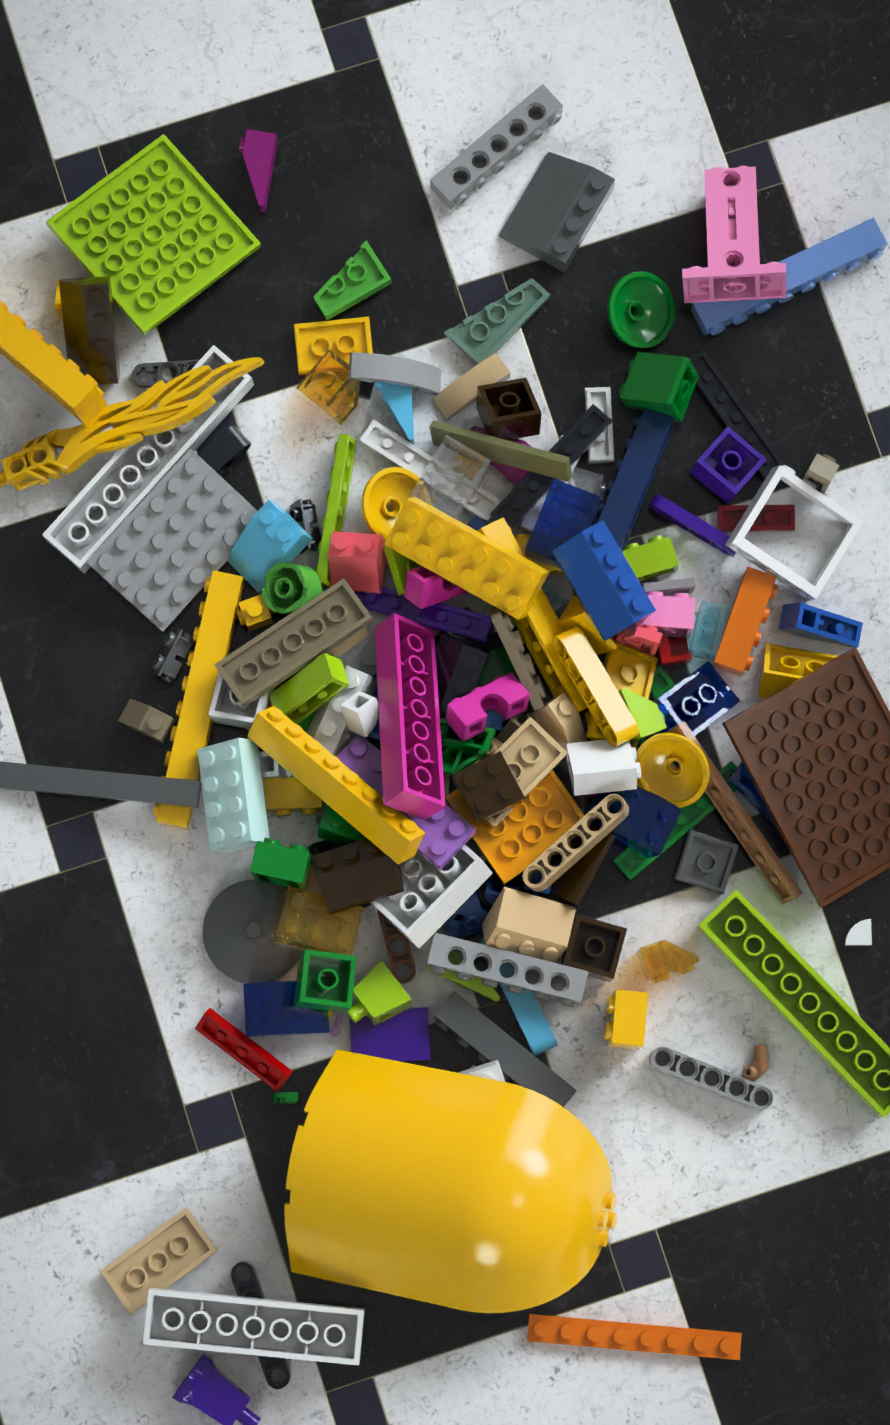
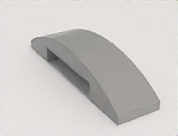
M352 352L349 357V379L370 383L381 381L416 388L418 392L433 395L440 393L441 369L433 365L408 358L373 353Z

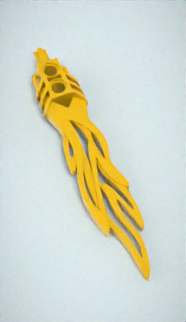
M253 357L225 364L213 371L208 365L192 369L166 384L163 380L158 381L132 400L106 406L87 427L82 423L80 426L61 430L57 428L48 434L39 436L37 439L28 441L20 451L1 459L4 470L0 471V488L11 484L17 491H20L35 484L47 485L51 483L48 479L58 480L62 478L60 474L69 475L98 453L119 450L144 440L143 436L166 432L185 424L212 407L216 403L212 396L220 389L262 366L264 361L262 358ZM199 392H201V393H200L199 395H197L195 398L190 399V400H187V399L191 398L192 396H194V395L198 394ZM110 426L113 427V429H109V430L103 431L104 429H106V428H108V427H110ZM58 448L63 449L60 455H58L57 452Z

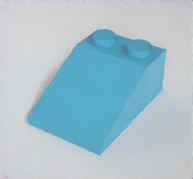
M268 500L250 519L230 551V558L227 561L259 594H262V588H264L266 581L264 579L266 572L277 563H291L313 538L279 504Z

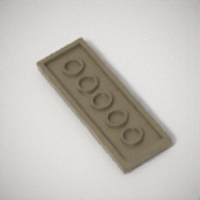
M343 578L214 665L244 708L309 665L318 656L327 653L372 623L373 618Z

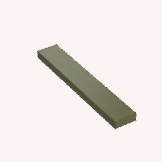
M433 421L429 426L433 445L567 482L572 477L570 459L567 456L438 421Z

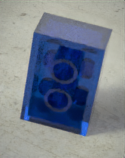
M554 478L525 548V556L562 570L552 551L592 526L602 497Z

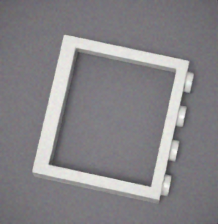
M779 465L770 470L725 545L766 573L777 576L776 580L806 600H815L863 521L857 518L858 514L847 507L842 508L836 504L837 500L833 496L817 491L816 485L811 481L801 480L795 476L796 472L786 465ZM779 480H782L848 525L813 584L744 539Z

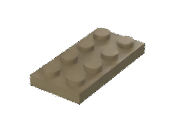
M491 605V620L522 685L530 693L529 700L534 711L543 708V698L546 697L545 686L540 676H534L536 673L533 668L535 667L529 653L524 654V642L519 631H513L512 616Z

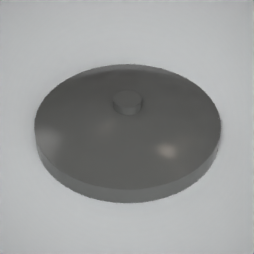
M255 879L245 880L227 887L212 901L203 922V942L212 963L227 977L246 984H264L277 980L287 974L297 964L299 954L304 951L307 941L306 918L298 901L283 887L271 884L270 881L261 880V882Z

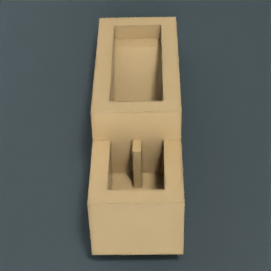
M496 352L463 374L432 400L447 421L477 401V386L506 381L510 379V371Z

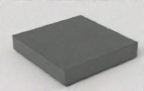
M688 829L673 879L724 895L739 845Z

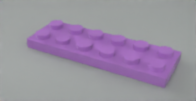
M357 734L336 757L383 797L381 751L363 736ZM446 804L443 809L426 820L400 811L425 832L417 851L440 870L476 833V828Z

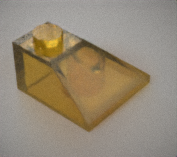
M328 349L297 386V389L327 415L342 425L357 407L360 381L349 379V364Z

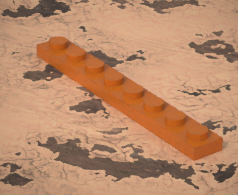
M529 1314L527 1341L731 1360H740L742 1333L540 1314Z

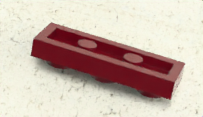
M749 505L717 506V529L721 532H733ZM764 505L748 532L795 531V505Z

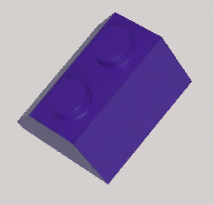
M727 427L696 461L689 472L728 505L767 459L732 429Z

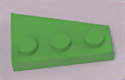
M367 240L360 246L361 249L357 254L345 262L342 270L337 275H333L315 294L314 301L326 320L331 319L392 284L390 276Z

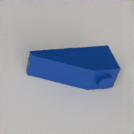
M800 602L783 605L779 630L801 637L857 648L859 647L863 622Z

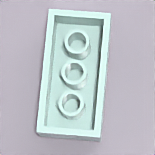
M235 738L197 749L210 851L231 853L255 847L257 841L264 842V838H270L258 745L251 739Z

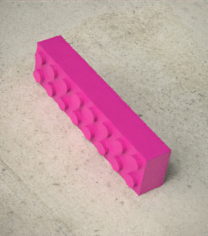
M393 613L375 626L383 804L426 820L445 807L434 629Z

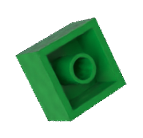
M307 949L301 952L298 960L294 1006L346 1013L352 1009L357 956Z

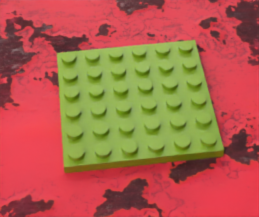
M164 134L46 221L49 229L92 277L110 276L113 302L143 336L261 247L258 239Z

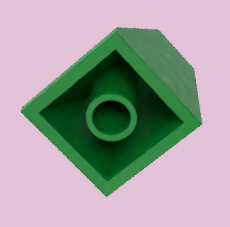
M637 352L635 360L632 359L629 364L627 381L620 388L619 396L625 407L642 412L644 408H648L673 416L674 421L682 422L699 377L690 359L682 356Z

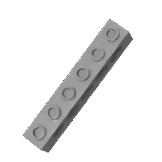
M542 84L431 178V190L449 209L455 205L457 207L462 205L468 199V194L474 189L477 191L482 188L492 173L496 175L506 166L505 162L511 157L517 158L524 151L526 144L530 141L534 143L542 136L543 130L549 125L552 127L557 124L562 118L563 105ZM532 113H538L542 116V118L539 120H532L529 117V115H531ZM514 129H520L523 134L521 136H513L510 132ZM501 145L504 147V150L502 152H495L492 150V147ZM483 161L486 165L483 168H476L473 166V163ZM457 177H464L467 182L457 184L454 180Z
M434 933L426 966L431 967L430 971L437 974L446 975V971L456 973V978L471 981L472 978L482 980L481 984L488 987L497 988L498 984L508 986L507 991L516 994H523V991L533 993V998L548 1001L549 997L559 999L558 1004L568 1007H574V1003H581L589 972L439 933ZM456 951L460 953L462 963L459 965L451 964L448 960L450 952ZM477 958L485 959L488 964L487 970L477 971L473 964L474 960ZM503 964L510 965L513 969V976L510 978L502 977L499 972L500 966ZM527 971H534L538 974L539 981L537 984L527 983L525 980V973ZM554 977L561 978L564 982L563 990H554L551 987V979Z

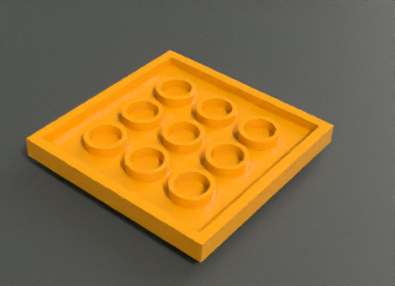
M553 770L525 797L524 802L517 805L495 829L487 821L476 826L457 790L445 797L452 810L476 828V833L472 836V839L504 885L524 872L535 859L584 817V814Z

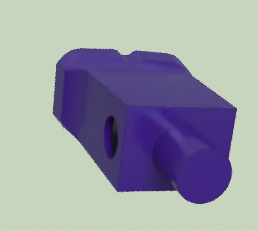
M206 1352L202 1354L172 1397L180 1403L193 1405L222 1425H233L235 1421L242 1425H257L261 1419L246 1407L251 1397L220 1372L214 1365L213 1359Z

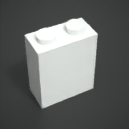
M606 739L566 744V751L568 752L567 767L574 796L637 789V778H641L640 763H636V748L631 747L629 741L617 747L611 746Z

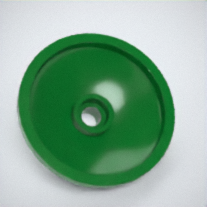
M639 271L623 276L613 286L608 298L607 314L613 332L623 343L634 348H649L662 342L669 334L675 318V305L673 296L663 280L652 273ZM631 307H632L633 310H634V314H633V315L631 314Z

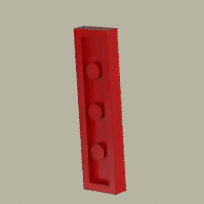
M211 1008L204 1013L195 1027L198 1032L277 1092L284 1086L293 1072Z

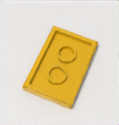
M369 317L294 324L299 375L349 370L350 353H373Z

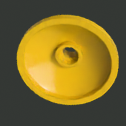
M391 467L380 470L369 479L362 494V512L366 524L374 534L382 535L385 540L387 539L407 498L417 497L431 505L428 490L416 474L405 468ZM387 504L390 506V511H389V512L387 511V508H386V505H387Z
M661 733L648 738L638 748L636 763H640L641 778H637V785L653 802L664 807L681 808L693 804L705 792L710 777L709 765L702 750L690 739L679 734ZM673 761H677L680 767L675 766Z

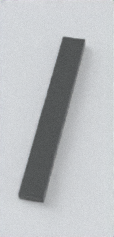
M0 761V788L199 807L202 783L197 780Z

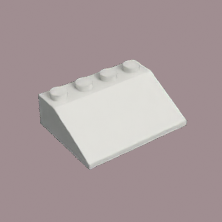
M466 845L458 851L442 870L417 851L414 857L399 864L404 892L370 903L419 949L493 873L484 861Z

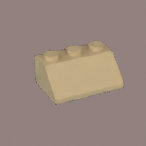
M504 887L482 923L485 945L558 963L568 947L576 909L573 906Z

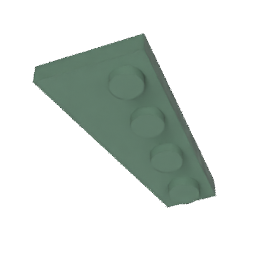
M531 278L505 294L501 299L485 306L480 312L464 319L459 325L454 328L451 327L444 332V335L478 365L496 353L550 298V294Z

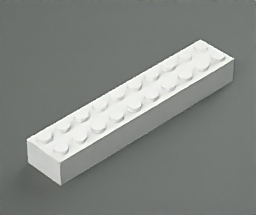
M213 345L192 369L208 365L213 371L233 361ZM245 374L224 386L212 396L216 401L212 407L185 424L166 432L143 436L144 440L119 449L42 534L46 541L85 574L90 568L86 561L189 448L195 451L254 386L252 377ZM199 392L198 394L192 396L191 398H189V399H187V400H190V399L195 398V397H196L197 395H199L201 392Z

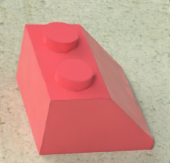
M333 531L328 552L331 586L344 578L354 592L381 594L387 564V557L383 548L386 546L384 545L386 540L383 536Z

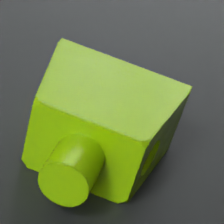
M381 961L354 987L353 998L357 1003L352 1006V1009L347 1011V1014L354 1023H357L367 1015L374 1025H378L412 1007V998L384 962Z

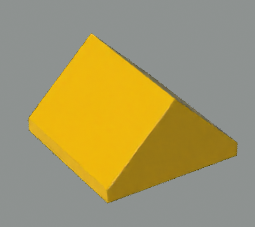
M573 596L557 623L565 631L579 627L596 655L617 648L614 637L606 641L603 640L579 597Z

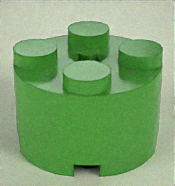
M280 562L273 565L266 572L264 577L266 579L265 586L262 588V598L270 610L289 615L324 591L319 576L310 567Z

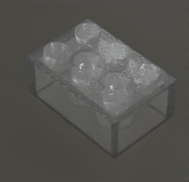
M446 435L409 498L417 497L459 521L491 468V460Z

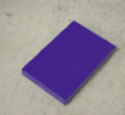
M428 1007L410 1008L378 1025H374L367 1015L357 1023H354L349 1017L351 1052L400 1062L431 1060Z

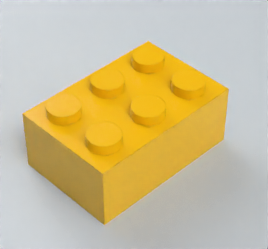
M615 990L607 998L605 1014H610V1021L604 1025L603 1040H608L607 1046L640 1049L644 1046L648 1002L647 992Z

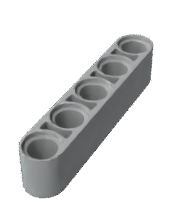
M658 1047L650 1054V1065L655 1070L754 1110L767 1109L773 1103V1093L767 1087L668 1047ZM660 1051L665 1052L669 1057V1062L666 1066H659L655 1062V1055ZM684 1061L690 1062L693 1066V1073L690 1076H684L680 1072V1064ZM708 1071H713L718 1077V1081L714 1086H709L704 1081V1075ZM732 1081H738L742 1085V1092L738 1096L732 1095L729 1091V1085ZM757 1091H763L767 1096V1101L763 1106H759L754 1102V1094Z

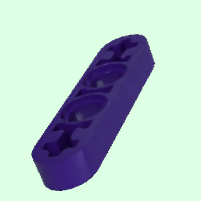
M657 494L653 497L649 507L655 513L725 555L735 556L736 552L725 545L730 536L665 497Z

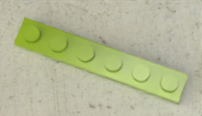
M339 434L338 442L334 445L335 461L334 466L330 470L331 486L330 491L326 494L327 511L322 519L323 536L318 544V565L314 569L320 578L321 586L325 589L331 587L328 552L332 532H343L357 441L349 434Z

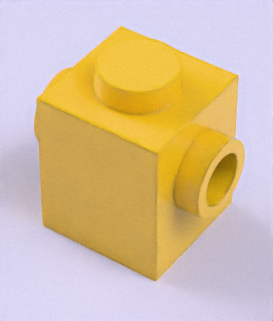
M262 594L239 602L241 610L236 612L241 626L246 624L249 632L273 623L271 615L275 614V612L266 606Z

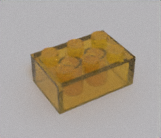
M288 886L282 896L271 941L301 950L307 949L352 956L364 907L356 906L330 915L322 895Z

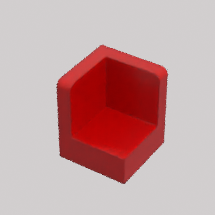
M668 637L661 638L657 649L661 667L691 663L692 654H689L688 643L685 637L668 640Z

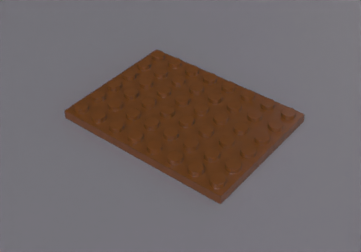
M851 648L722 723L819 907L828 905L890 868V711L858 650Z

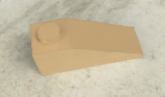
M565 692L544 703L543 708L531 714L536 722L565 750L568 743L587 742L580 715ZM567 755L563 758V761H564L566 764H567Z

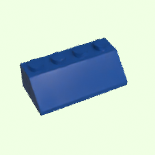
M603 520L583 530L552 551L604 641L646 619L656 611Z

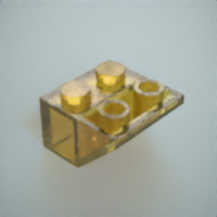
M666 940L641 947L636 951L646 981L653 980L654 984L668 980L670 973L676 971L679 976L692 972L696 969L695 965L700 962L697 955Z

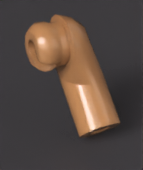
M767 1045L754 1046L755 1059L743 1069L745 1079L750 1081L758 1080L768 1070Z

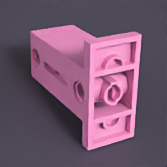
M739 166L737 168L724 169L715 167L704 170L708 267L693 266L688 269H682L684 303L787 298L786 263L769 262L767 264H760L756 167Z

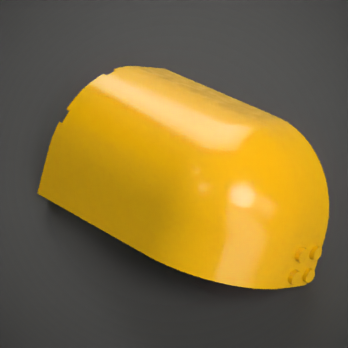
M337 1049L315 1085L305 1106L304 1112L308 1113L304 1126L299 1125L296 1132L286 1181V1189L291 1190L290 1203H285L284 1210L286 1238L291 1272L469 1312H514L549 1302L578 1284L593 1267L602 1247L607 1246L609 1231L616 1226L617 1213H614L616 1194L613 1193L611 1171L607 1158L595 1137L579 1119L561 1105L544 1095L519 1085Z

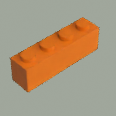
M747 566L715 655L713 667L741 676L744 670L749 671L754 658L750 656L752 646H758L762 635L761 632H758L760 623H766L770 613V609L766 608L769 598L774 600L779 585L774 584L777 576Z

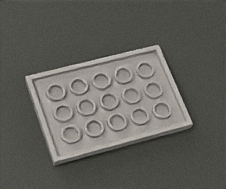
M189 448L86 563L163 632L205 586L206 578L212 576V571H218L230 558V551L250 519L257 513V510L199 455Z

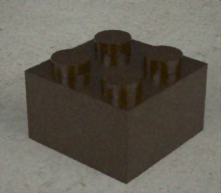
M526 377L477 386L476 409L487 435L504 440H513L540 434L542 412Z
M501 751L454 774L452 778L476 826L523 803L525 799Z
M576 914L573 920L568 947L563 953L561 965L589 971L588 976L611 982L615 976L627 928Z

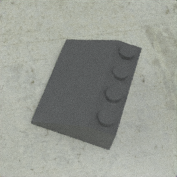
M548 151L500 232L499 237L556 269L565 272L612 193L615 179L592 166Z

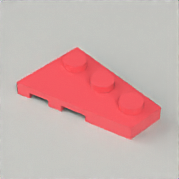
M644 624L643 627H630L613 637L618 643L655 656L663 633L657 632L658 629L654 626Z

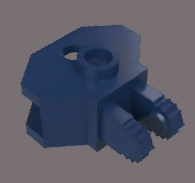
M475 891L443 924L447 936L465 939L472 934L478 935L479 931L483 932L482 923L492 907L484 905L483 900L478 899Z

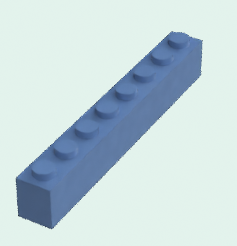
M873 217L778 262L786 263L787 298L692 303L691 312L704 336L710 333L712 335L719 334L726 329L725 326L733 322L735 325L740 324L748 319V315L754 312L761 314L770 309V305L779 301L780 304L787 302L793 298V294L802 291V293L808 292L816 287V283L822 280L829 282L845 269L847 272L858 268L862 261L878 259L884 254L887 242Z

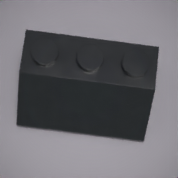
M442 632L435 651L440 718L446 719L448 704L453 699L461 698L477 688L490 650Z

